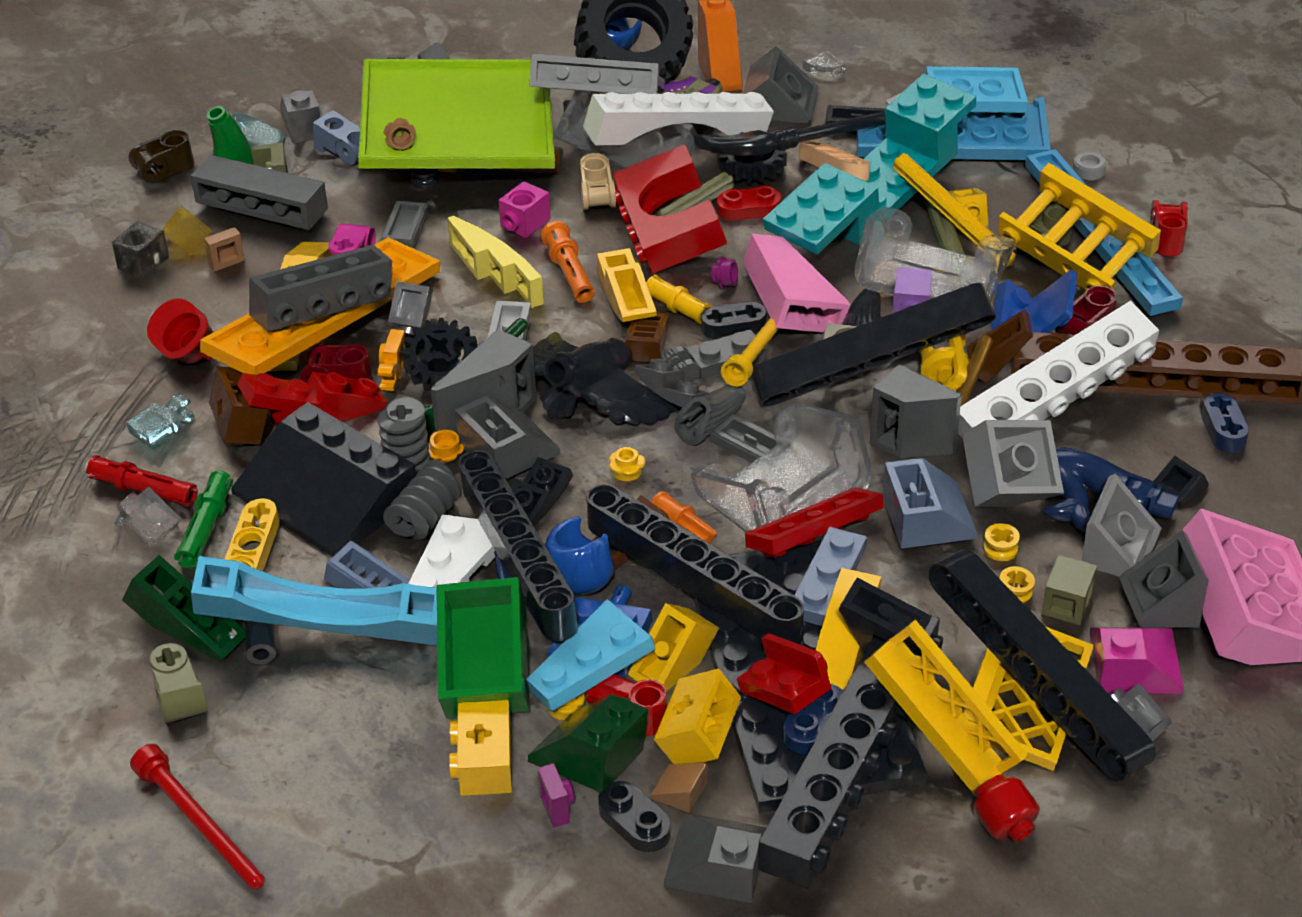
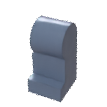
M334 110L313 122L314 148L322 153L329 150L339 155L342 161L348 165H353L359 161L360 127Z

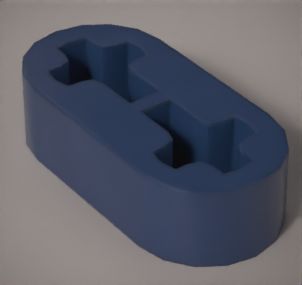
M1223 393L1208 395L1204 400L1201 416L1213 444L1225 452L1234 453L1241 451L1246 445L1249 428L1236 400Z

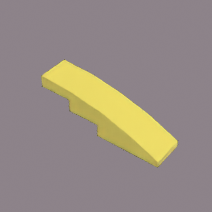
M455 216L448 217L450 245L478 280L491 276L504 294L517 290L526 302H531V308L544 304L542 276L521 255L483 229Z

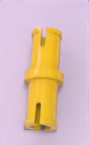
M657 275L651 276L646 282L651 297L666 304L667 309L671 312H680L695 320L698 324H701V314L703 311L711 307L710 304L690 295L688 289L682 286L675 287Z

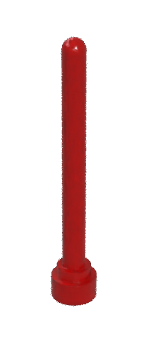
M147 744L138 749L130 761V767L142 781L156 783L248 887L253 890L260 889L265 882L262 873L169 772L168 756L156 744Z

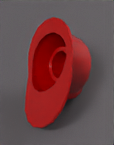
M183 298L172 299L164 302L155 310L149 319L147 337L167 358L176 359L184 364H193L202 358L212 359V357L200 352V339L213 333V330L208 324L206 316L191 302Z

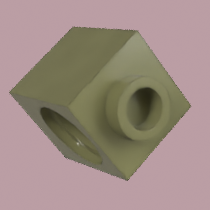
M1058 555L1045 586L1041 614L1081 625L1093 594L1097 565Z

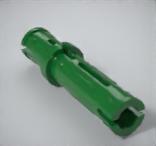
M213 471L209 476L204 492L200 493L195 500V512L174 555L175 561L179 560L178 564L184 568L197 567L198 557L202 555L214 524L226 509L225 499L233 485V478L228 479L230 475L224 471Z

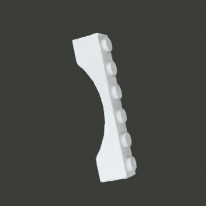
M609 92L606 94H592L583 128L595 145H625L653 129L681 123L704 124L717 128L727 135L740 134V132L746 133L755 130L767 132L774 111L764 97L756 92H748L747 94H731L728 92H721L720 94H703L700 92H693L692 94H675L672 92H665L664 94H647L643 92L618 94Z

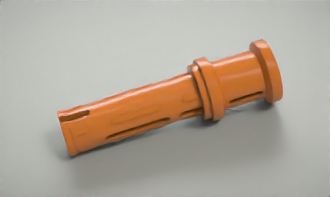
M550 222L541 230V240L545 246L549 247L548 253L551 261L560 266L576 301L586 303L595 296V289L591 285L577 257L578 245L573 239H570V230L564 222ZM553 231H555V233H556V235H557V237H558L557 240H555V238H554V236H553V234H552Z

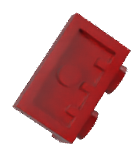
M770 633L761 638L767 658L755 662L751 669L736 678L741 693L793 714L798 713L832 689L827 673V662L819 651Z

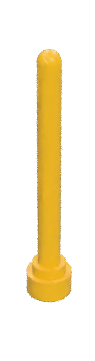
M772 318L766 322L741 354L731 355L722 365L721 376L727 384L739 387L744 385L751 377L753 361L780 329L776 328Z

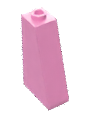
M751 233L742 263L770 318L774 320L776 328L824 333L827 323L842 324L850 307L849 301L784 237Z

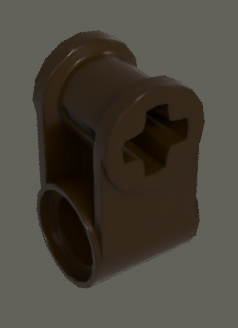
M183 130L168 131L162 136L134 146L129 153L131 166L136 170H140L142 178L148 183H156L178 172L187 171L195 162L188 134Z

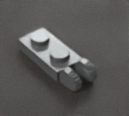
M750 329L687 347V349L683 346H678L667 350L662 357L663 360L672 362V368L685 371L683 381H691L697 378L704 379L721 374V367L731 355L741 354L755 335ZM765 348L761 351V353L757 356V358L753 361L752 364L764 361V359H766Z

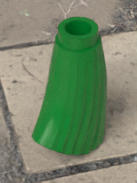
M212 107L207 112V118L213 140V155L253 164L252 147L237 122L224 107Z

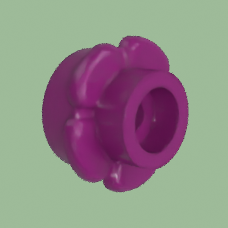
M723 256L718 258L717 263L712 265L711 270L713 282L719 284L722 290H725L727 286H736L739 276L736 260L726 259Z

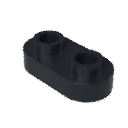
M615 781L603 793L599 792L598 807L601 818L633 848L642 852H655L668 844L671 837L669 816L635 785L625 781ZM647 822L654 823L652 825H644Z

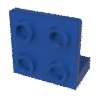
M1072 269L1033 299L1024 288L1017 287L1009 279H1006L997 289L994 307L996 319L992 321L991 330L1022 310H1026L1029 313L1032 332L1049 333L1057 326H1064L1073 315L1077 273Z

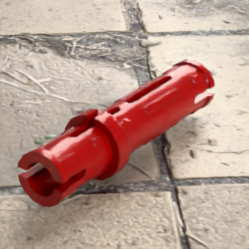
M94 455L87 465L86 472L88 478L115 485L116 489L121 491H138L146 495L175 502L185 507H191L198 495L196 484L137 468L132 462L124 461L120 463Z

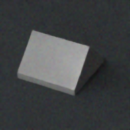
M1116 474L1108 477L1087 524L1081 561L1097 565V570L1120 576L1152 553L1162 528Z

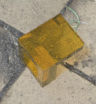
M181 205L160 232L188 254L194 255L204 243V238L208 237L213 229Z

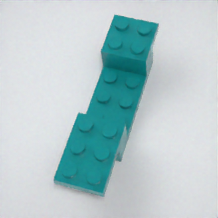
M923 73L885 108L886 139L864 158V160L871 163L869 180L864 181L824 163L763 218L764 229L777 236L784 237L787 241L816 255L838 235L861 245L917 192L893 168L894 160L905 153L930 176L933 177L958 154L957 124L976 107V95Z

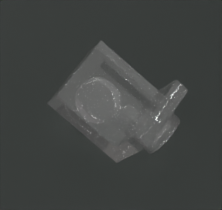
M148 487L138 496L134 492L129 494L118 505L117 508L120 510V513L114 524L119 529L128 524L152 547L179 524L181 518Z

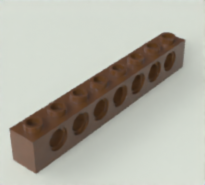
M1033 332V337L1011 359V375L1075 335ZM1157 340L1156 350L1151 357L1144 362L1136 361L1128 366L1120 377L1115 380H1106L1098 385V388L1095 390L1101 392L1206 398L1213 393H1223L1233 397L1235 400L1302 404V348ZM1084 362V364L1086 365H1093L1091 363ZM1055 380V381H1054V382H1056V383H1064V382L1059 381V380Z

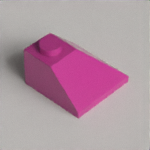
M1090 627L1089 633L1091 644L1094 645L1092 652L1097 682L1108 693H1113L1119 687L1126 693L1138 683L1141 684L1147 693H1183V683L1172 628Z

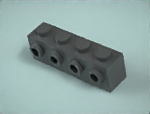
M210 155L191 175L195 202L306 230H310L328 209L325 182L214 155Z
M373 244L250 277L249 315L267 332L277 331L289 325L309 322L317 317L341 313L349 308L363 304H372L377 300L391 297L392 259Z

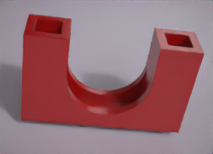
M685 144L612 173L617 184L615 186L616 202L632 242L635 244V250L641 264L648 261L652 274L728 244L710 200L672 215H652L663 203L702 187Z

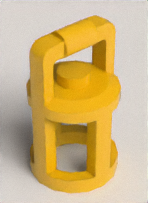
M966 334L950 339V347L933 349V346L920 350L919 352L922 356L920 374L957 391L967 378L966 368L970 361L964 352Z

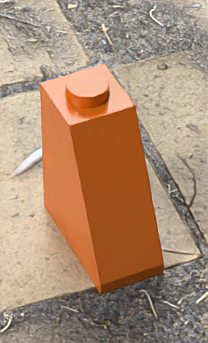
M698 0V63L706 80L708 81L711 78L719 80L722 84L723 92L742 90L735 9L730 0Z

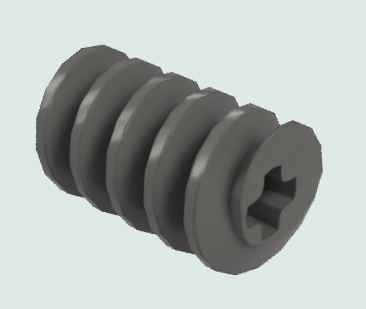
M397 397L387 404L386 409L378 416L380 444L414 463L417 475L425 464L430 461L425 409L423 404L417 399Z
M434 459L428 461L384 511L383 519L386 527L400 537H411L418 540L425 539L430 530L436 526L441 516L445 515L446 511L453 506L454 501H457L462 495L460 484L454 478L452 471L442 462Z

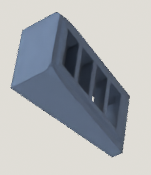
M353 541L348 542L327 562L324 580L338 588L344 589L388 587L389 585L393 586L402 583L408 584L410 581ZM363 573L368 575L365 579L361 577ZM376 579L381 581L377 586L372 584Z

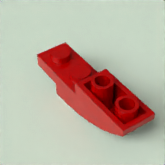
M312 372L307 383L299 379L285 380L274 378L265 373L258 375L242 373L237 384L249 406L268 409L276 423H280L307 402L340 421L351 420L384 409L387 404L386 399L374 381L364 377L359 379L343 377L335 372H329L328 374Z

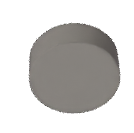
M1084 152L1074 158L1073 170L1081 179L1097 180L1104 176L1106 160L1101 155L1093 152Z

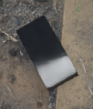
M540 457L536 459L523 482L516 480L511 488L533 526L553 507L573 477L570 468Z

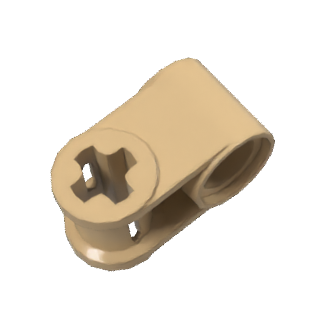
M599 153L583 156L580 160L583 211L589 210V207L609 205L610 208H616L615 184L611 176L608 158Z

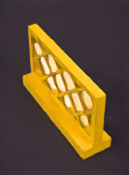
M1046 627L1068 651L1081 655L1078 662L1087 669L1094 645ZM986 648L972 688L991 710L993 707L995 708V711L992 712L999 720H1003L1013 737L1028 753L1023 760L1054 771L1066 736L1065 730L1055 720L1048 723L1045 721L1038 710L1043 708L1036 699L1031 700L1023 688L1024 686ZM1013 690L1021 703L1006 707L998 694ZM965 708L963 712L965 717L970 722L978 724L976 715L971 709ZM1027 712L1036 726L1021 730L1013 716ZM1042 735L1051 748L1050 754L1033 748L1028 739ZM990 741V747L1007 753L999 743Z

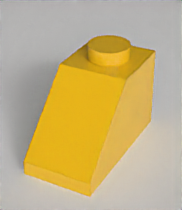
M665 603L649 633L653 639L655 650L635 661L627 675L637 682L649 679L658 681L663 684L667 692L678 682L679 678L685 677L701 663L719 627L689 608Z

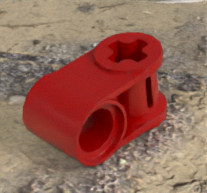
M1159 200L1152 201L1150 224L1161 230L1159 246L1156 251L1158 254L1171 257L1180 255L1183 252L1188 224L1187 202L1173 205L1160 204Z

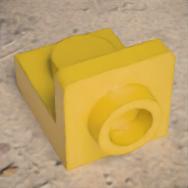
M978 188L948 191L985 226H988L987 194Z

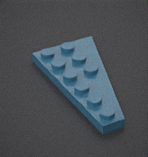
M1044 97L1034 98L1033 104L1027 106L1026 113L1004 114L1002 112H984L975 114L969 112L957 124L958 154L952 159L966 161L975 159L995 161L1026 160V155L1051 150ZM886 124L857 130V157H866L886 139Z

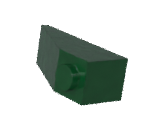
M160 555L156 556L132 578L122 601L152 627L222 662L245 639V629L231 618L194 614L191 596L193 584Z

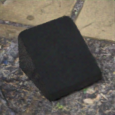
M1176 456L1170 460L1153 481L1156 486L1158 484L1164 485V491L1179 495L1178 504L1181 506L1204 491L1209 485L1204 474Z

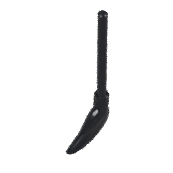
M885 111L800 130L790 127L774 131L773 133L755 130L726 136L696 135L693 141L699 149L714 154L733 156L766 155L775 150L784 151L789 148H796L801 142L886 124Z

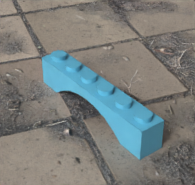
M198 557L191 591L194 614L435 646L437 644V596L435 587L405 583L368 589L322 587L276 577L240 561Z

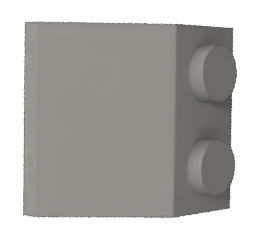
M985 420L962 434L975 507H1008L1055 497L1064 493L1051 420Z

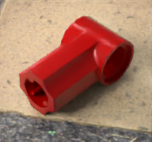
M613 674L586 691V701L589 704L613 694L648 708L645 736L656 735L667 709L665 687L660 682L651 679L634 682Z

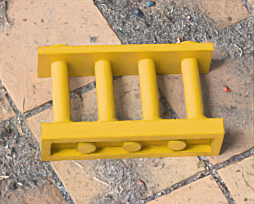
M1050 163L1040 173L1039 191L1042 193L1017 220L1004 211L999 215L998 235L1001 236L1004 242L1010 246H1017L1061 275L1066 274L1072 269L1077 273L1076 284L1084 288L1085 291L1097 285L1106 286L1114 290L1115 280L1112 278L1135 252H1140L1151 258L1158 250L1161 233L1160 229ZM1052 201H1057L1069 210L1045 236L1029 228V225ZM1079 218H1084L1096 225L1097 227L1072 254L1056 244ZM1107 235H1112L1124 242L1125 244L1101 271L1084 262Z

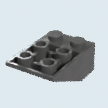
M497 329L486 340H483L464 360L458 362L453 370L443 379L437 381L433 388H431L435 432L452 430L457 433L455 409L486 395L519 408L524 412L536 400L533 344Z

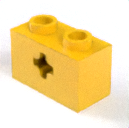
M720 669L679 678L654 741L673 764L707 762L718 759L741 696Z
M509 700L458 703V720H450L451 746H457V753H450L449 764L451 779H459L460 796L512 793Z

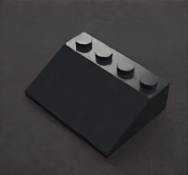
M307 402L278 424L234 483L231 491L232 494L246 503L262 498L271 500L276 505L280 524L334 556L348 542L360 543L385 523L383 519L384 511L399 496L402 490L407 487L410 481L415 478L416 472L415 464Z

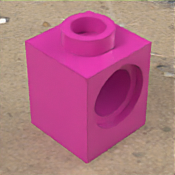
M523 181L499 199L500 227L527 238L551 219L549 192Z

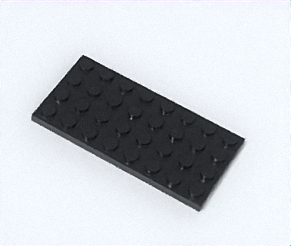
M822 540L806 545H796L787 549L784 555L778 557H767L763 555V552L757 550L729 554V556L795 595ZM693 596L698 615L719 627L708 648L714 668L721 670L741 696L731 724L758 813L775 811L808 754L795 753L784 743L783 726L790 712L740 692L736 678L751 669L755 662L767 658L761 638ZM804 621L803 640L800 645L816 650L822 626ZM899 717L895 739L891 747H883L881 751L882 759L877 774L874 778L868 776L864 783V795L926 785L927 771L906 718Z

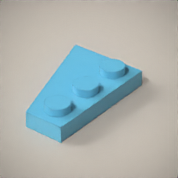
M607 599L578 628L577 633L573 637L565 640L527 678L530 692L550 711H554L655 650L653 639Z

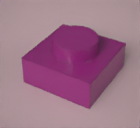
M554 763L537 768L540 798L553 828L570 823L569 805L574 803V795L569 780L567 778H560Z

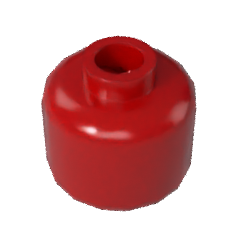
M999 774L986 781L975 792L977 799L974 803V813L992 838L1000 841L1011 837L1013 842L1016 843L1028 837L1036 829L1033 822L1039 815L1040 807L1019 778H1006L1004 774Z

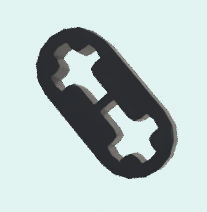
M757 302L713 306L707 308L701 314L702 333L711 339H719L750 329L754 334H757L766 324V308Z

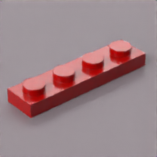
M854 487L745 532L746 548L763 552V555L767 557L782 556L789 548L814 542V538L827 533L829 527L842 529L843 525L850 522L868 519L869 514L884 508L883 494Z

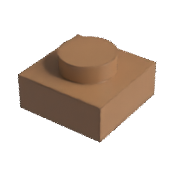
M235 227L204 238L208 263L214 272L245 261L241 234Z

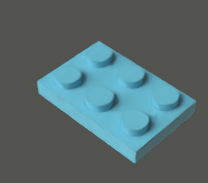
M926 66L925 74L976 95V107L970 111L971 113L1002 112L1004 114L1027 112L1028 99L1018 68Z

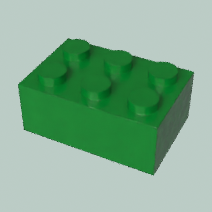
M519 577L436 585L438 700L446 719L458 718V703L509 700L510 713L528 712L526 605Z

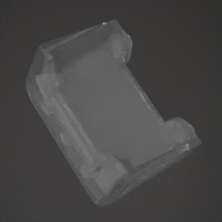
M883 206L866 218L854 274L856 281L861 287L894 296L897 267L931 269L933 272L930 299L973 283H982L990 303L992 302L1011 257L1015 239L999 235L987 236L979 243L975 257L911 241L912 221L901 210Z
M794 402L784 409L774 422L773 431L777 446L734 476L728 478V474L723 466L710 462L691 473L698 496L744 532H748L854 487L866 489L871 481L872 466L858 416Z

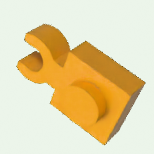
M391 329L386 343H381L380 365L377 372L378 376H382L379 386L380 390L394 391L397 380L401 378L404 370L401 350L406 348L404 342L405 330Z

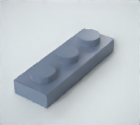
M829 527L794 595L803 602L804 621L820 626L823 625L841 568L856 570L866 549V536Z

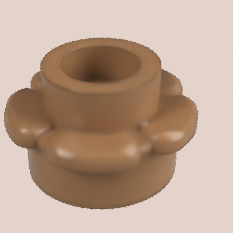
M397 118L393 123L389 122L384 128L385 142L389 147H394L398 150L410 147L416 135L414 126L409 125V122L403 118ZM398 131L402 132L401 136L396 135Z

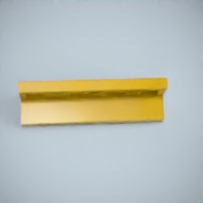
M916 620L886 641L864 661L974 795L977 789L986 781L1004 773L1020 763L1028 755ZM910 636L921 649L922 657L914 655L903 641ZM934 673L942 675L946 679L950 690L940 687L935 681ZM962 707L971 709L978 718V724L970 722L962 713ZM990 741L999 743L1009 756L1001 760L990 747Z

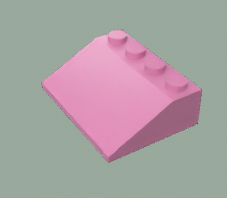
M1201 508L1182 530L1188 535L1209 580L1202 617L1213 639L1215 650L1219 656L1225 659L1236 660L1249 665L1302 662V558L1294 540Z

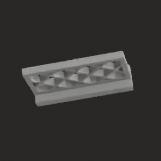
M531 54L530 87L604 93L614 92L618 94H635L637 92L657 94L658 88L664 89L665 79L659 76L660 64Z

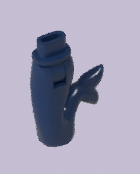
M1056 447L1064 490L1061 496L1065 500L1046 507L1043 512L1048 517L1060 522H1071L1076 529L1086 533L1087 524L1092 513L1089 509L1088 495L1083 484L1090 488L1099 498L1108 477L1116 474L1152 517L1156 515L1169 520L1172 518L1179 501V495L1164 491V485L1158 484L1156 486L1152 480L1130 473L1096 455L1077 449Z

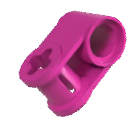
M340 223L334 237L329 242L330 253L336 255L375 245L376 232L374 227Z

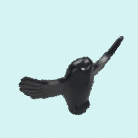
M553 332L533 347L535 376H544L552 385L540 397V400L543 402V408L547 410V415L551 419L571 416L577 397L586 399L588 404L596 405L599 413L608 414L615 423L627 421L631 424L643 422L653 425L657 420L667 419L670 413L677 411L680 407L660 397L647 386L637 382L624 372L631 363L632 351L618 338H610L607 341L593 342L577 347L562 340L559 333Z

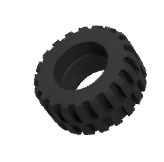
M583 0L574 33L576 57L660 64L659 76L665 79L666 85L670 80H675L680 74L692 44L694 34L692 32L693 19L690 14H687L689 7L684 0ZM621 18L639 19L649 24L656 31L661 44L650 51L631 52L616 45L607 34L605 27Z

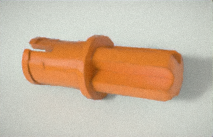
M661 491L653 497L651 502L667 513L671 521L710 545L716 539V530L698 518L693 507L689 505L684 506L665 491Z

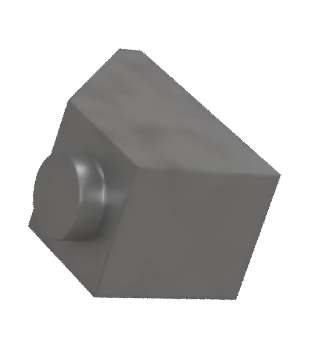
M313 90L295 91L292 94L283 95L281 97L280 110L292 144L313 140V122L320 118L319 106Z

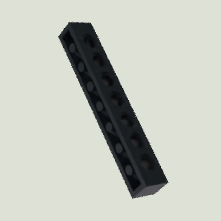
M932 616L925 631L936 645L942 649L943 637L938 635L940 618ZM876 635L872 639L759 840V871L807 889L816 873L823 874L831 857L830 847L833 841H841L848 825L850 809H858L865 793L864 783L867 777L874 778L877 774L882 759L881 751L883 747H891L897 733L899 717L906 718L907 713L864 663L886 640ZM916 646L913 654L922 657L921 649Z

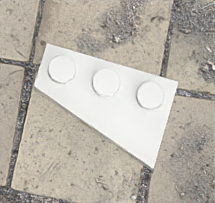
M442 515L408 584L436 588V585L470 582L469 577L481 565L487 566L495 558V549L478 519Z

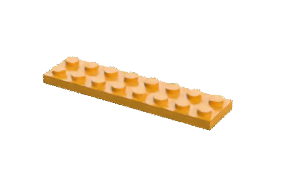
M387 237L376 243L375 246L392 259L391 297L377 300L372 304H363L349 308L341 313L317 317L309 322L289 325L277 331L267 332L248 313L200 339V352L242 373L255 375L266 373L393 300L396 281L419 285L440 272V260Z

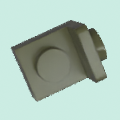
M283 143L259 145L251 148L254 165L288 173Z

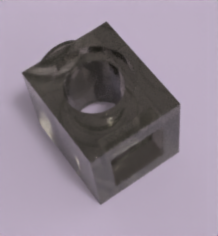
M139 221L112 241L117 269L143 279L169 258L164 230Z

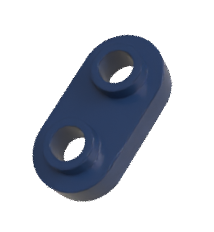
M831 684L832 689L798 713H790L787 716L783 726V740L791 751L798 754L809 753L843 693L838 686Z

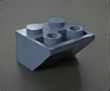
M923 458L885 463L883 499L901 549L977 539V531L956 480Z

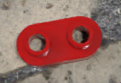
M770 186L741 190L729 189L717 197V214L726 220L762 218L767 216L781 203V194Z

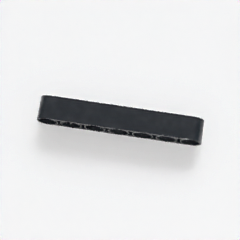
M973 283L759 363L753 367V373L750 378L760 404L764 407L773 406L984 327L994 321L996 315L983 284Z
M481 450L465 453L458 461L464 496L510 578L519 577L525 596V604L541 633L552 641H564L573 637L577 633L578 622L574 594L493 457L488 452Z
M601 484L592 487L587 492L588 528L593 534L599 538L603 534H607L609 544L759 638L770 633L797 644L802 642L804 605L798 597L617 487Z
M962 549L930 567L929 580L936 593L1105 775L1112 780L1123 781L1154 760L1156 756L1155 746L1148 734L972 550Z

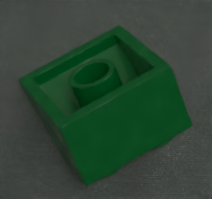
M610 694L570 714L528 754L527 762L539 767L554 763L560 776L603 793L643 751L648 708L635 704L627 698Z

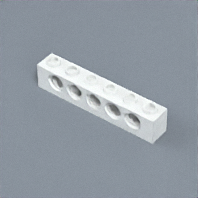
M1129 301L960 407L958 434L962 437L963 433L985 420H997L994 417H1003L1007 420H1045L1049 416L1056 417L1060 415L1071 402L1079 397L1082 399L1087 398L1098 388V385L1108 379H1117L1126 371L1128 366L1136 361L1144 362L1151 357L1156 350L1155 345L1159 329L1132 301ZM1084 362L1091 363L1093 365H1086L1084 364ZM1055 380H1059V381H1062V382H1064V383H1056V382H1054V381H1055ZM1024 399H1033L1035 402H1028Z

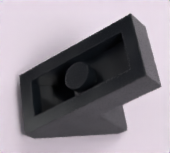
M858 577L839 607L841 615L864 652H866L875 635L888 641L914 620L926 630L932 618L931 615ZM909 636L903 642L913 653L917 645Z

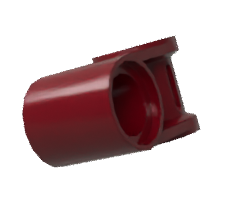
M1099 285L1087 289L1083 295L1074 301L1073 315L1069 322L1062 327L1057 326L1055 332L1057 334L1076 335L1115 311V291L1109 287Z
M361 344L314 345L307 352L306 360L308 364L301 371L300 377L302 381L307 383L312 372L325 374L335 372L343 377L354 379L364 377L373 381L368 350Z

